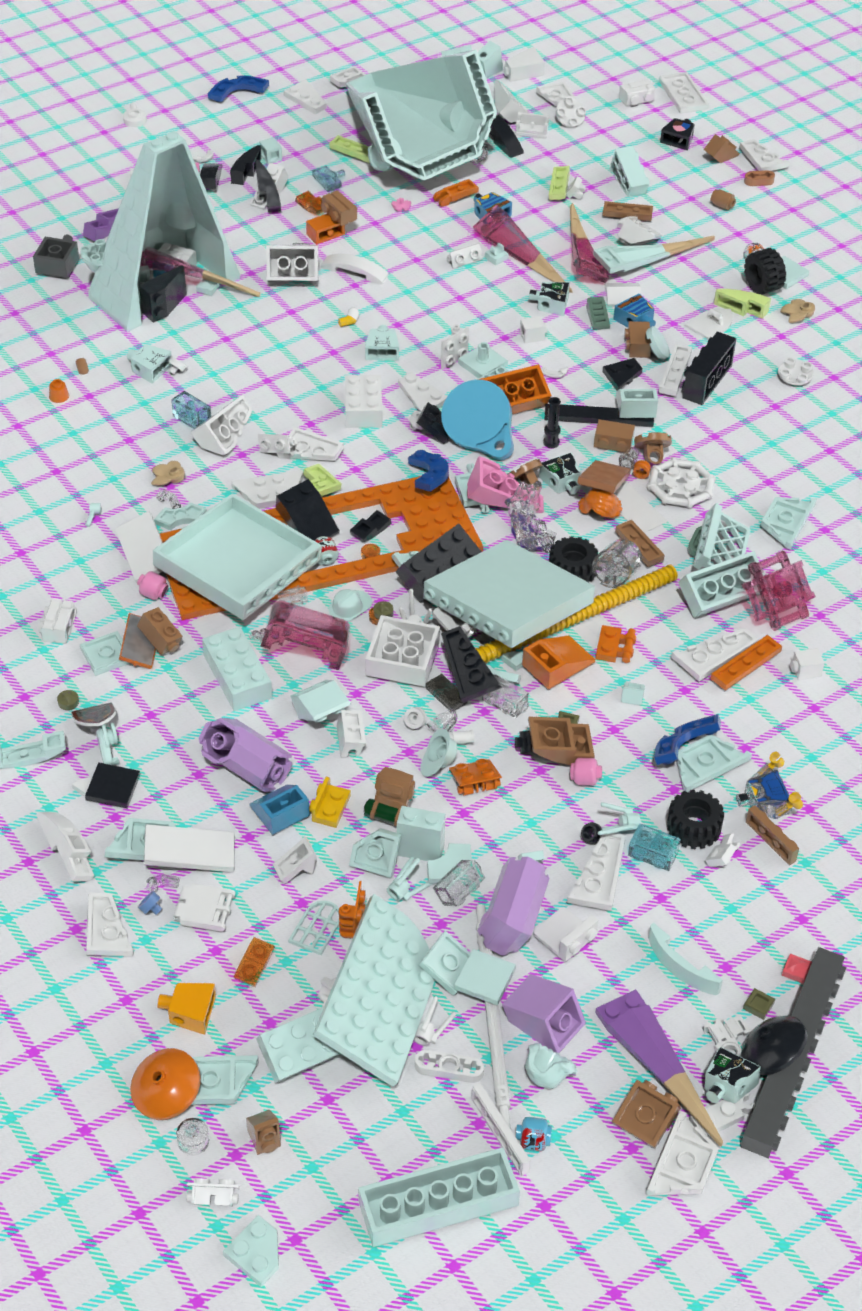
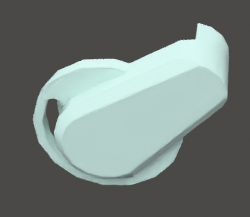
M110 723V730H106L105 724H103L96 731L102 761L105 764L118 765L119 759L118 757L112 758L109 746L118 743L115 725Z

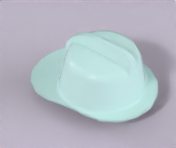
M341 590L334 596L333 602L329 606V614L333 619L340 622L351 621L371 607L372 598L364 591Z
M443 728L438 729L430 738L420 766L422 775L426 777L432 776L440 768L449 766L455 759L457 743L450 738L447 730Z

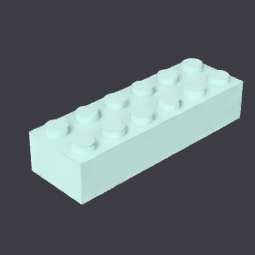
M504 1147L358 1187V1201L373 1247L519 1206L520 1189Z

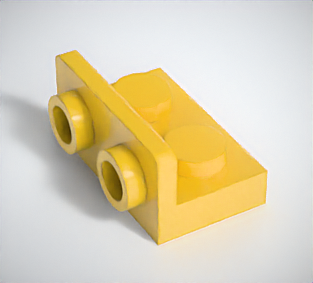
M325 777L323 783L318 785L316 799L311 800L309 811L311 812L312 822L337 828L351 797V790L330 785V777Z

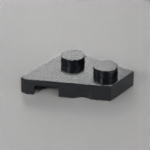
M635 358L603 366L602 372L616 391H618L625 384L629 385L634 378L639 377L642 374L643 368Z
M428 402L416 423L445 444L449 437L442 424V412L437 406Z

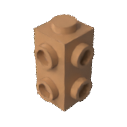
M159 607L143 613L137 625L161 655L168 652L173 653L179 648V643L183 636Z

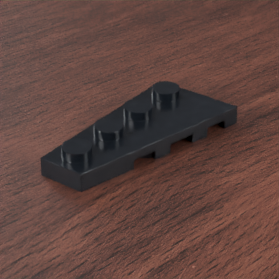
M460 626L441 633L460 699L463 703L502 688Z

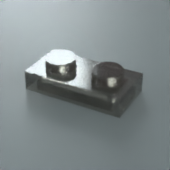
M443 674L426 682V689L451 713L468 703V701L462 702L457 687Z

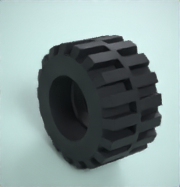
M766 248L753 252L745 259L744 273L750 288L754 292L763 295L781 289L784 286V282H786V267L780 254L775 249Z
M569 536V538H561V541L557 540L551 546L549 554L550 563L588 583L592 582L597 575L598 549L595 548L593 543H589V540H583L582 537L574 538V536Z
M690 790V792L683 791L681 795L677 794L674 800L671 801L667 818V831H669L671 838L675 837L674 841L677 844L682 843L683 847L690 846L691 849H696V847L703 849L706 845H713V842L719 839L724 812L722 804H719L717 798H712V794H705L702 790L699 792H695V790ZM694 817L701 819L702 821H693L689 818Z

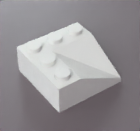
M381 615L365 658V675L425 687L440 644V626Z

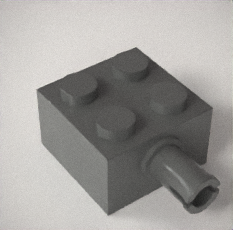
M68 234L64 235L63 239L45 236L33 255L35 273L60 278H68L79 260L77 242L73 241V237Z

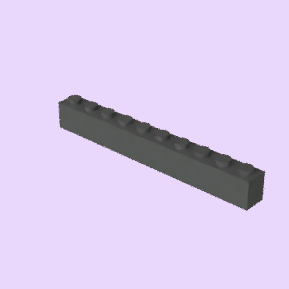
M818 947L791 1016L798 1018L806 1027L808 1034L806 1046L801 1055L790 1066L780 1072L767 1075L743 1135L741 1148L768 1159L772 1150L777 1151L782 1138L778 1136L780 1130L785 1131L789 1117L785 1116L787 1110H793L797 1097L793 1096L794 1091L800 1092L804 1078L800 1077L802 1071L807 1073L811 1059L808 1058L809 1052L814 1053L819 1041L815 1039L816 1034H822L826 1021L822 1020L823 1016H829L833 1005L829 1000L837 995L840 986L836 984L837 979L842 980L847 968L843 966L845 956Z

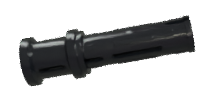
M558 397L549 399L548 422L544 428L546 436L543 440V444L547 448H557L560 444L558 435L561 432V428L558 424L561 401Z

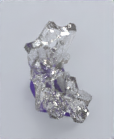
M521 481L514 495L504 502L508 507V514L511 517V532L516 538L518 546L532 552L540 549L544 553H550L557 533L547 530L545 521L540 520L535 515V512L540 508L539 503L536 502L542 489V484L540 481H536L534 484H527ZM528 495L527 500L524 501L523 498Z

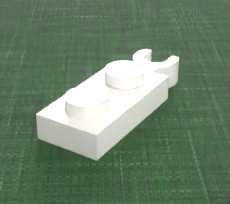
M749 1093L736 1103L722 1100L705 1108L718 1132L743 1121L744 1113H753L756 1103L751 1105L744 1103L749 1099ZM690 1115V1123L694 1127L698 1126L707 1138L710 1137L699 1122Z

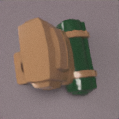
M384 767L376 777L375 789L377 791L375 799L370 798L366 801L364 815L397 827L401 806L408 807L409 800L414 795V776L397 769Z

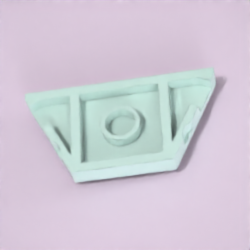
M775 497L761 521V527L791 550L815 507L817 499L811 498L810 501H799V498Z
M708 735L678 750L677 764L683 790L689 792L751 760L752 754L749 751L745 753L734 749L735 745L721 741L720 738L713 735Z
M128 818L123 825V829L114 837L112 844L105 849V857L144 860L146 824L176 826L172 821Z
M258 1055L192 1057L199 1067L201 1081L198 1094L191 1105L234 1104L258 1064Z

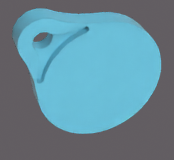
M470 380L454 388L444 401L441 413L442 424L448 436L457 445L482 452L496 460L509 458L514 450L511 434L512 408L503 390L496 384L486 380ZM499 443H504L503 449L496 450V446Z

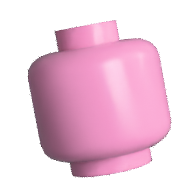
M149 571L145 575L142 574L137 582L139 593L151 600L162 599L168 589L166 579L153 571Z
M577 758L574 763H571V780H574L577 785L594 786L598 778H602V766L598 765L595 758Z

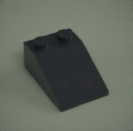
M183 265L139 284L141 311L153 323L167 317L187 295Z
M309 479L276 496V510L289 527L313 541L321 536L331 538L340 532L320 493Z

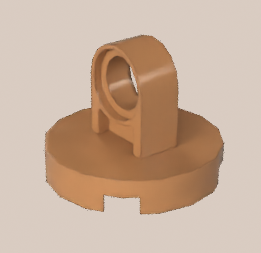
M652 432L648 433L647 437L642 438V434L636 436L634 444L636 448L644 449L645 461L650 466L662 462L663 448L672 444V438L667 433ZM650 453L657 454V462L650 459Z
M535 459L521 465L516 472L514 470L510 472L515 476L514 479L516 481L520 479L522 485L527 484L536 492H540L541 486L534 473L543 466L540 459Z

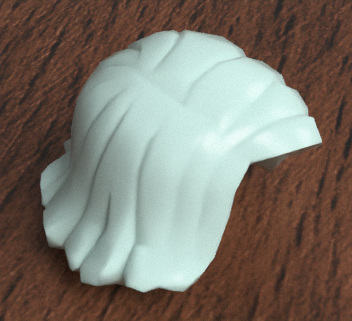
M541 1043L529 1045V1054L525 1066L527 1074L534 1084L553 1089L569 1074H576L578 1072L576 1064L566 1057L560 1056L559 1053L554 1052L552 1049L542 1046Z

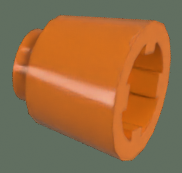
M55 379L49 385V399L54 403L65 402L69 398L66 384L60 379Z

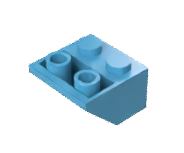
M285 785L249 803L252 810L272 835L310 816L309 799L298 785Z

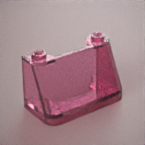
M276 601L270 610L261 647L270 649L274 643L279 642L278 645L282 646L284 640L323 651L322 658L326 659L327 657L329 659V668L339 670L348 646L350 625L344 619L286 601Z

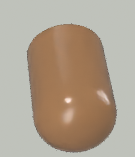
M83 357L76 359L75 363L78 373L82 375L87 374L89 369L86 359Z

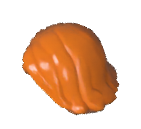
M592 488L578 502L579 509L583 514L589 513L592 509L601 516L614 518L619 516L623 509L621 507V500H619L617 495Z

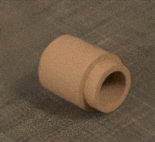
M715 189L710 198L714 205L726 210L733 208L736 203L735 195L721 189Z

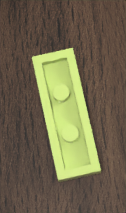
M339 135L329 143L331 149L370 163L368 158L369 146Z
M570 166L553 168L549 200L566 199Z

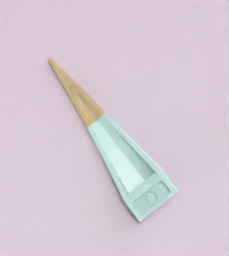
M715 236L657 245L605 246L593 250V256L610 274L617 271L626 272L713 241Z

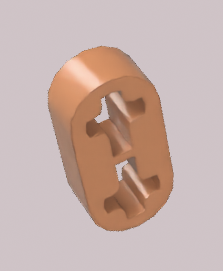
M768 170L749 171L745 174L744 183L748 186L772 185L775 174Z

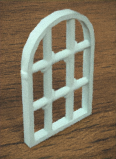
M317 901L311 904L304 912L288 942L322 956L339 927V918L337 922L332 920L335 911L339 915L338 906L329 901ZM325 905L333 908L328 918L322 917L320 914ZM320 906L316 914L310 912L313 908ZM307 915L312 916L313 920L308 928L302 927L301 925ZM317 919L324 921L319 933L312 931V927ZM328 923L335 925L329 936L323 935ZM299 929L304 931L300 942L293 940ZM309 933L315 935V940L311 946L303 944ZM319 938L326 940L321 950L314 948Z

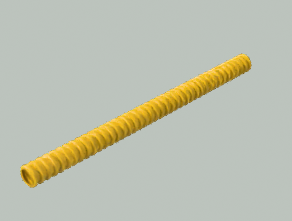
M669 564L642 577H638L636 580L597 595L589 606L513 648L495 640L475 649L483 661L488 663L490 660L493 661L495 658H500L505 653L516 651V649H520L522 646L525 647L527 644H532V642H536L538 639L548 637V635L557 633L559 630H564V628L578 624L580 621L616 607V605L619 606L621 603H626V601L676 581L678 578L677 570L673 565Z

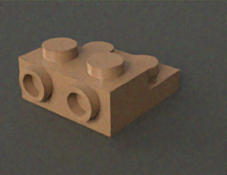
M636 1080L612 1123L656 1149L681 1107L677 1103L678 1099L667 1092L665 1095L656 1091L657 1087L647 1080H644L643 1083Z

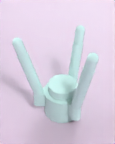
M601 803L602 807L624 812V814L619 816V825L602 827V830L598 831V835L626 830H639L641 824L639 813H633V808Z
M410 857L394 881L388 886L387 892L394 900L400 901L403 898L407 901L411 896L434 884L426 882L409 892L410 884L406 878L419 863V858L414 860V857Z

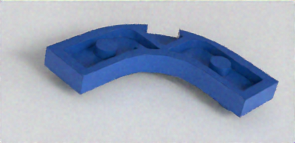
M245 75L237 76V79L231 80L225 78L215 84L208 92V99L222 102L232 91L240 89L263 93L269 86V80Z
M417 450L408 457V464L428 470L427 473L415 480V488L431 492L447 480L449 465L440 454Z
M719 714L685 723L675 728V733L671 736L664 735L655 748L654 758L656 764L673 763L678 759L680 746L686 741L693 740L697 736L704 734L712 735L719 731L721 727Z

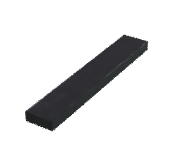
M547 403L545 404L544 420H548L549 404ZM560 404L559 421L598 424L600 419L635 426H654V418H620L618 408Z

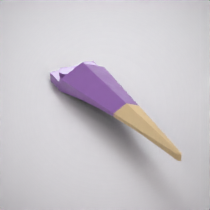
M635 989L597 1007L595 1013L606 1030L626 1047L679 1100L714 1141L722 1147V1138L651 1007L645 1003L638 991Z

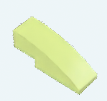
M717 289L714 304L719 307L731 309L732 312L742 316L749 313L761 319L769 312L771 302L769 297L734 289Z

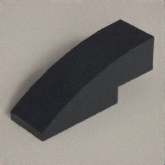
M499 114L496 115L490 126L491 130L489 133L494 137L493 143L510 158L524 154V150L510 126Z
M261 145L249 149L236 160L230 169L231 184L244 185L247 176L254 177L256 173V160L261 161L262 159Z
M256 160L255 167L259 197H266L268 212L281 211V202L276 185L265 166L259 160Z
M205 163L203 165L200 177L205 189H216L217 185H219L222 164Z

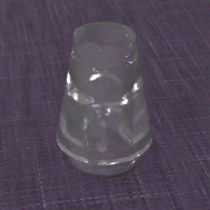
M631 447L620 455L619 465L634 469V464L637 462L640 454L639 449Z
M298 585L278 593L280 605L304 604V602H308L306 587Z

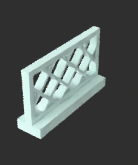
M717 503L705 514L693 567L699 570L703 566L706 568L714 565L710 562L711 559H715L716 563L723 562L720 557L729 560L732 559L730 555L737 557L746 553L751 529L721 512L723 506ZM720 519L726 523V527L723 526ZM736 529L743 532V536H740ZM730 530L734 538H730L727 531ZM721 532L724 540H721L717 533ZM733 542H737L740 549H737ZM727 543L731 551H727L724 544ZM717 545L721 553H717L714 546Z

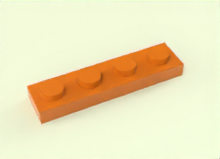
M766 635L711 673L710 679L726 691L780 653L782 645L769 635Z

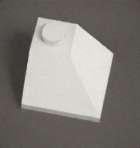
M636 217L627 218L617 234L621 237L620 241L627 245L629 243L636 244L662 237L660 233Z

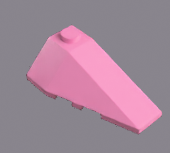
M481 456L477 458L467 483V498L485 505L537 513L544 512V502L541 494L527 484L522 485L517 482L513 474L503 472L500 469L501 466L496 462Z

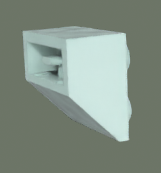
M619 389L616 391L620 418H656L658 407L656 389Z
M324 680L290 696L298 718L308 722L315 721V723L327 719L326 715L341 713V710H345L344 707L351 704L334 680Z

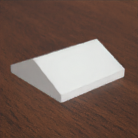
M605 283L604 285L608 307H615V305L636 294H641L639 283Z

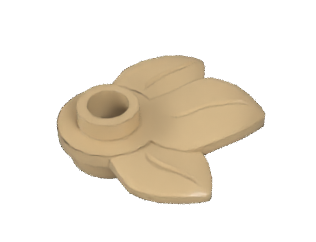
M802 299L791 300V304L784 305L780 312L790 314L789 323H794L811 317L814 314L815 305Z
M170 461L167 465L159 464L152 468V472L156 477L151 484L165 485L170 481L178 483L184 479L185 471L178 461Z

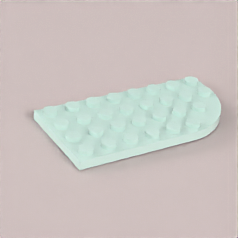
M373 894L368 900L315 1027L313 1036L393 1087L399 1081L435 979L418 965L430 950L419 929L403 912L376 894Z

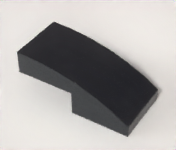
M376 510L367 520L362 518L350 529V533L365 542L380 534L392 522L389 517Z

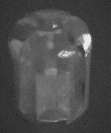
M625 539L615 540L594 558L592 572H595L596 577L601 581V585L608 588H617L628 581L640 569L642 553L639 547L630 540L627 542Z

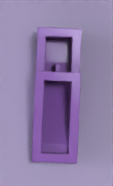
M118 209L96 214V220L84 223L83 236L93 241L109 236Z

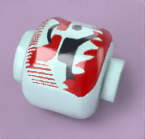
M318 537L315 542L322 545L321 560L318 564L329 565L335 562L339 555L335 541L330 537Z

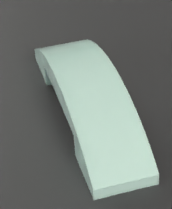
M64 731L43 734L42 741L3 749L0 745V769L28 766L60 754L66 750Z
M652 923L648 939L655 955L666 969L687 985L708 994L718 995L723 980L707 966L700 970L696 969L669 946L670 936L655 923Z

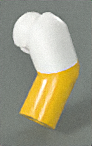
M355 307L350 308L346 317L338 319L339 326L343 327L356 323L359 316L358 309Z

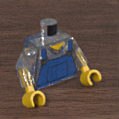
M779 752L771 753L769 757L771 762L769 764L766 763L747 780L744 793L736 795L739 807L749 805L751 808L756 805L761 811L766 813L768 818L772 819L788 815L793 807L795 809L803 807L801 795L798 792H793L789 795L778 770L773 769L774 767L781 768L784 765L785 761L782 757L776 761L780 757Z

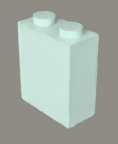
M401 806L397 820V833L402 835L397 856L414 857V859L419 858L423 861L436 860L442 857L445 843V814Z

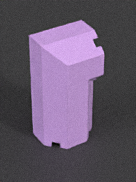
M219 718L216 721L207 722L199 736V743L203 746V750H201L202 756L214 764L224 765L263 792H273L276 789L274 785L276 783L281 785L292 767V762L289 761L292 755L237 719Z
M510 857L504 864L489 908L482 916L477 930L479 935L481 936L482 934L485 939L483 941L485 947L501 956L507 955L509 952H518L531 937L550 879L548 874L545 875L546 869L544 865L530 857H522L521 860H515L516 857Z

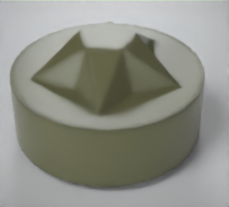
M386 601L376 603L373 607L374 617L378 620L381 615L392 617L393 605Z
M73 690L62 691L57 697L58 706L63 710H72L79 704L78 694Z

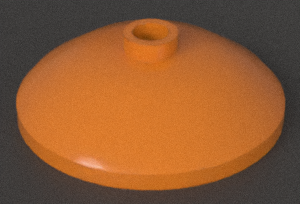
M167 1048L150 1054L139 1064L132 1077L130 1093L133 1104L144 1116L154 1120H167L180 1115L192 1104L198 1094L201 1081L199 1067L188 1053L179 1049Z

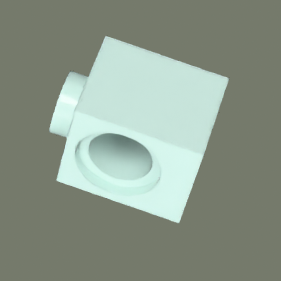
M274 137L259 141L261 157L267 164L282 161V147Z

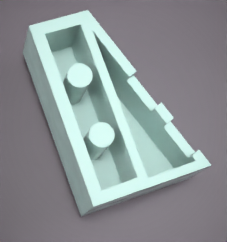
M634 146L615 149L609 170L615 172V179L621 181L622 184L620 186L627 197L646 194L650 183L644 173V167L639 161V155L635 151Z

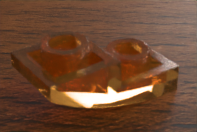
M309 190L296 196L295 201L306 211L314 215L323 212L321 208L322 198L320 196L316 198Z
M253 937L235 972L234 979L256 987L275 946Z

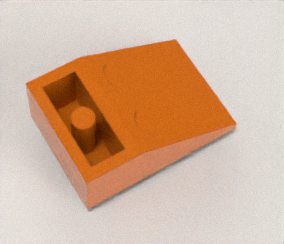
M568 635L539 639L523 649L522 665L549 690L593 664L596 659Z

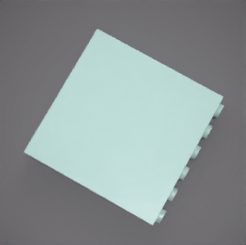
M232 493L203 515L197 517L192 523L183 527L182 530L171 536L160 546H157L153 550V565L244 620L321 560L322 545Z
M505 540L424 581V599L510 648L592 604L595 590L594 585L509 540Z

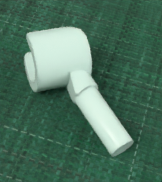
M101 503L90 504V513L85 526L90 527L94 515L101 514Z

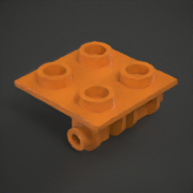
M478 759L473 763H459L454 767H449L450 772L459 784L457 786L458 794H463V796L473 794L474 791L478 793V783L482 792L497 789V786H501L500 778L502 776L490 759Z
M359 881L355 906L343 904L339 908V933L344 938H353L366 908V904H364L366 890H362V881Z

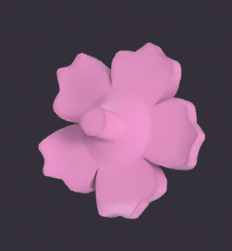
M399 198L397 202L392 201L391 205L396 211H407L410 209L411 201H404V198Z

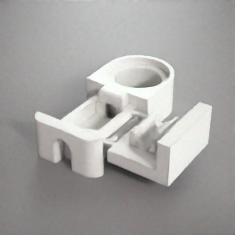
M741 1014L726 1020L725 1024L723 1018L715 1019V1024L709 1022L704 1025V1033L709 1032L716 1043V1053L720 1047L724 1049L731 1048L741 1057V1047L736 1040L738 1039L737 1036L744 1033L747 1037L751 1032Z

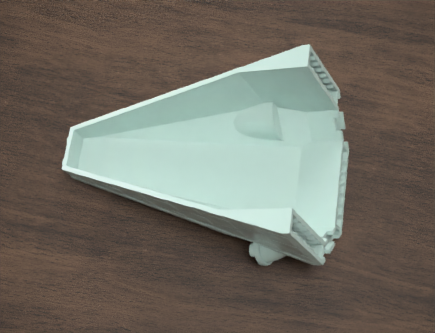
M477 50L379 70L345 83L350 99L373 141L372 145L368 147V158L370 164L377 171H389L396 167L420 180H427L481 156L482 146L488 138L491 130L490 126L497 115Z
M176 131L143 144L107 241L98 239L94 243L82 246L80 249L82 261L95 273L88 291L89 299L127 332L142 325L137 286L140 262L155 256L164 243L196 251L197 261L216 275L233 282L240 279L239 270L186 140Z

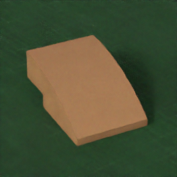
M528 717L534 753L548 760L566 765H571L577 758H595L589 724H571L570 718Z

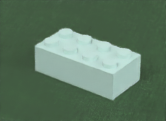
M755 551L686 574L678 582L694 618L760 595L770 587Z
M240 626L202 639L204 657L233 711L272 699L271 680Z
M323 1008L267 1031L256 1038L275 1083L341 1054L313 1036Z

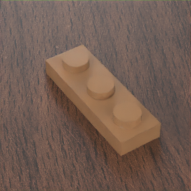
M604 201L603 216L610 218L636 216L642 221L652 220L653 206Z
M633 520L616 526L615 532L647 567L664 561V553Z
M756 805L749 808L746 823L789 866L795 863L799 852L797 844L790 840L783 833L782 829L775 825L766 813L761 811Z

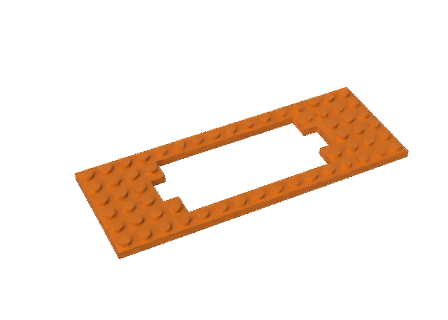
M419 477L322 498L331 515L380 504L387 517L395 518L402 516L408 532L396 534V540L401 548L400 551H396L399 554L409 553L410 551L420 552L457 524L462 526L481 552H483V544L449 477L431 492L415 488V480ZM276 508L264 510L265 513L288 525ZM182 529L159 533L163 543ZM395 552L305 572L270 600L396 572L399 567L391 557ZM165 573L181 621L226 611L221 606Z

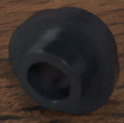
M590 822L583 826L581 836L586 843L596 844L602 836L598 835V831H601L602 828L599 824Z

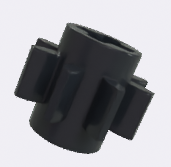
M519 731L520 737H515V747H520L521 753L533 752L530 731Z

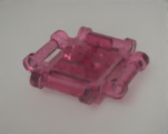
M782 550L773 557L758 563L752 562L748 565V569L754 579L741 585L743 590L746 589L755 613V621L769 617L770 627L773 631L781 629V626L797 619L809 617V611L805 602L816 596L814 591L812 592L802 567L804 566L802 560L791 564L787 553ZM781 563L782 568L765 575L762 574V569ZM757 585L759 593L766 608V611L764 612L761 609L755 590L753 588V586ZM797 606L796 612L782 618L778 617V613Z

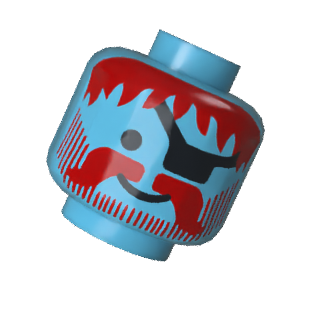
M525 1117L522 1125L517 1124L516 1138L521 1140L520 1145L524 1150L544 1151L546 1146H550L552 1126L548 1125L546 1119Z

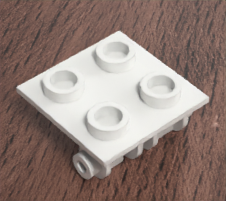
M458 324L453 325L451 328L452 335L441 341L442 370L457 362L458 358L468 353V326L462 329Z

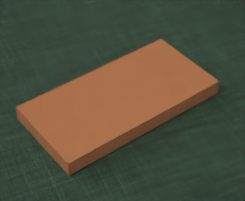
M595 460L579 476L577 483L614 493L630 476L631 469Z

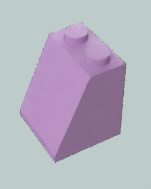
M530 974L502 1004L510 1023L543 1046L557 1053H560L586 1024L573 988Z

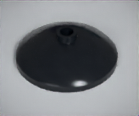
M776 1016L767 1019L749 1033L743 1044L741 1057L760 1066L759 1074L761 1076L780 1072L790 1066L803 1052L808 1038L806 1027L798 1018L793 1016Z

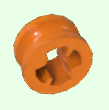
M644 460L637 461L634 464V476L639 479L647 478L651 470L650 464Z

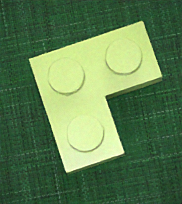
M320 464L304 469L303 475L311 481L321 497L341 490L342 483Z

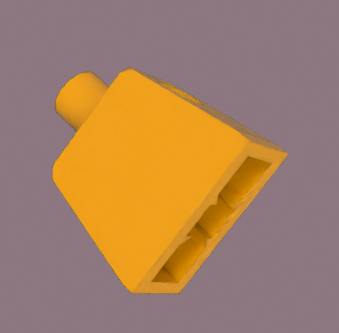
M178 983L175 986L173 996L159 995L157 1007L168 1010L171 1024L205 1035L216 999L215 984Z

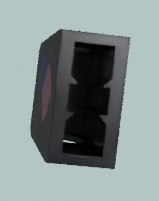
M674 118L661 129L660 143L688 151L693 139L695 124L689 119L680 120Z

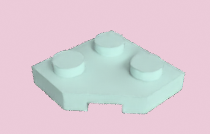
M380 828L357 841L352 848L349 866L391 878L394 874L402 834Z
M257 1215L223 1250V1256L257 1285L262 1287L279 1269L277 1230Z

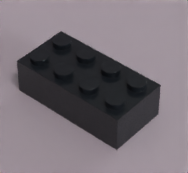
M718 331L713 337L709 338L707 345L703 346L699 355L694 357L690 367L687 366L684 376L686 378L682 386L684 391L683 399L699 405L704 404L732 367L737 338Z
M457 524L404 562L398 568L396 574L409 590L413 589V595L416 599L422 602L425 600L424 581L481 553V550L462 526Z

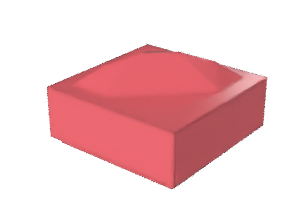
M790 954L782 976L804 984L812 962Z

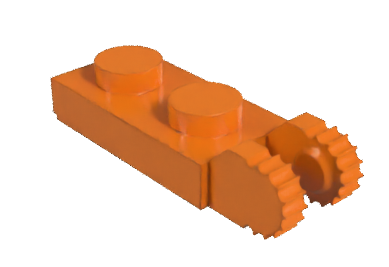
M470 179L435 192L433 199L438 201L441 207L447 206L450 202L479 192V187Z

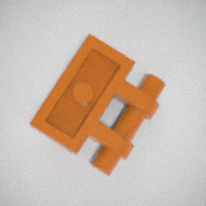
M602 625L595 659L615 663L616 657H621L624 663H629L630 658L633 657V645L637 639L635 629H628L627 634L624 635L621 634L622 628ZM619 644H624L625 646L621 648Z

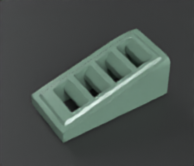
M604 297L587 298L586 309L593 330L609 329L610 322Z

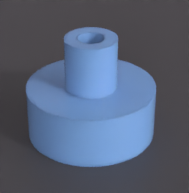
M151 891L140 902L138 908L144 914L150 910L154 914H158L162 909L157 904L160 896Z

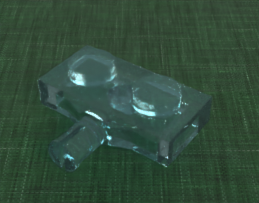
M327 166L312 170V176L329 192L342 187V182L338 178L345 176V171L342 169L335 172Z

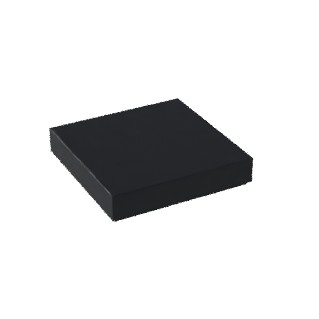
M98 762L85 794V799L128 809L140 777V771Z

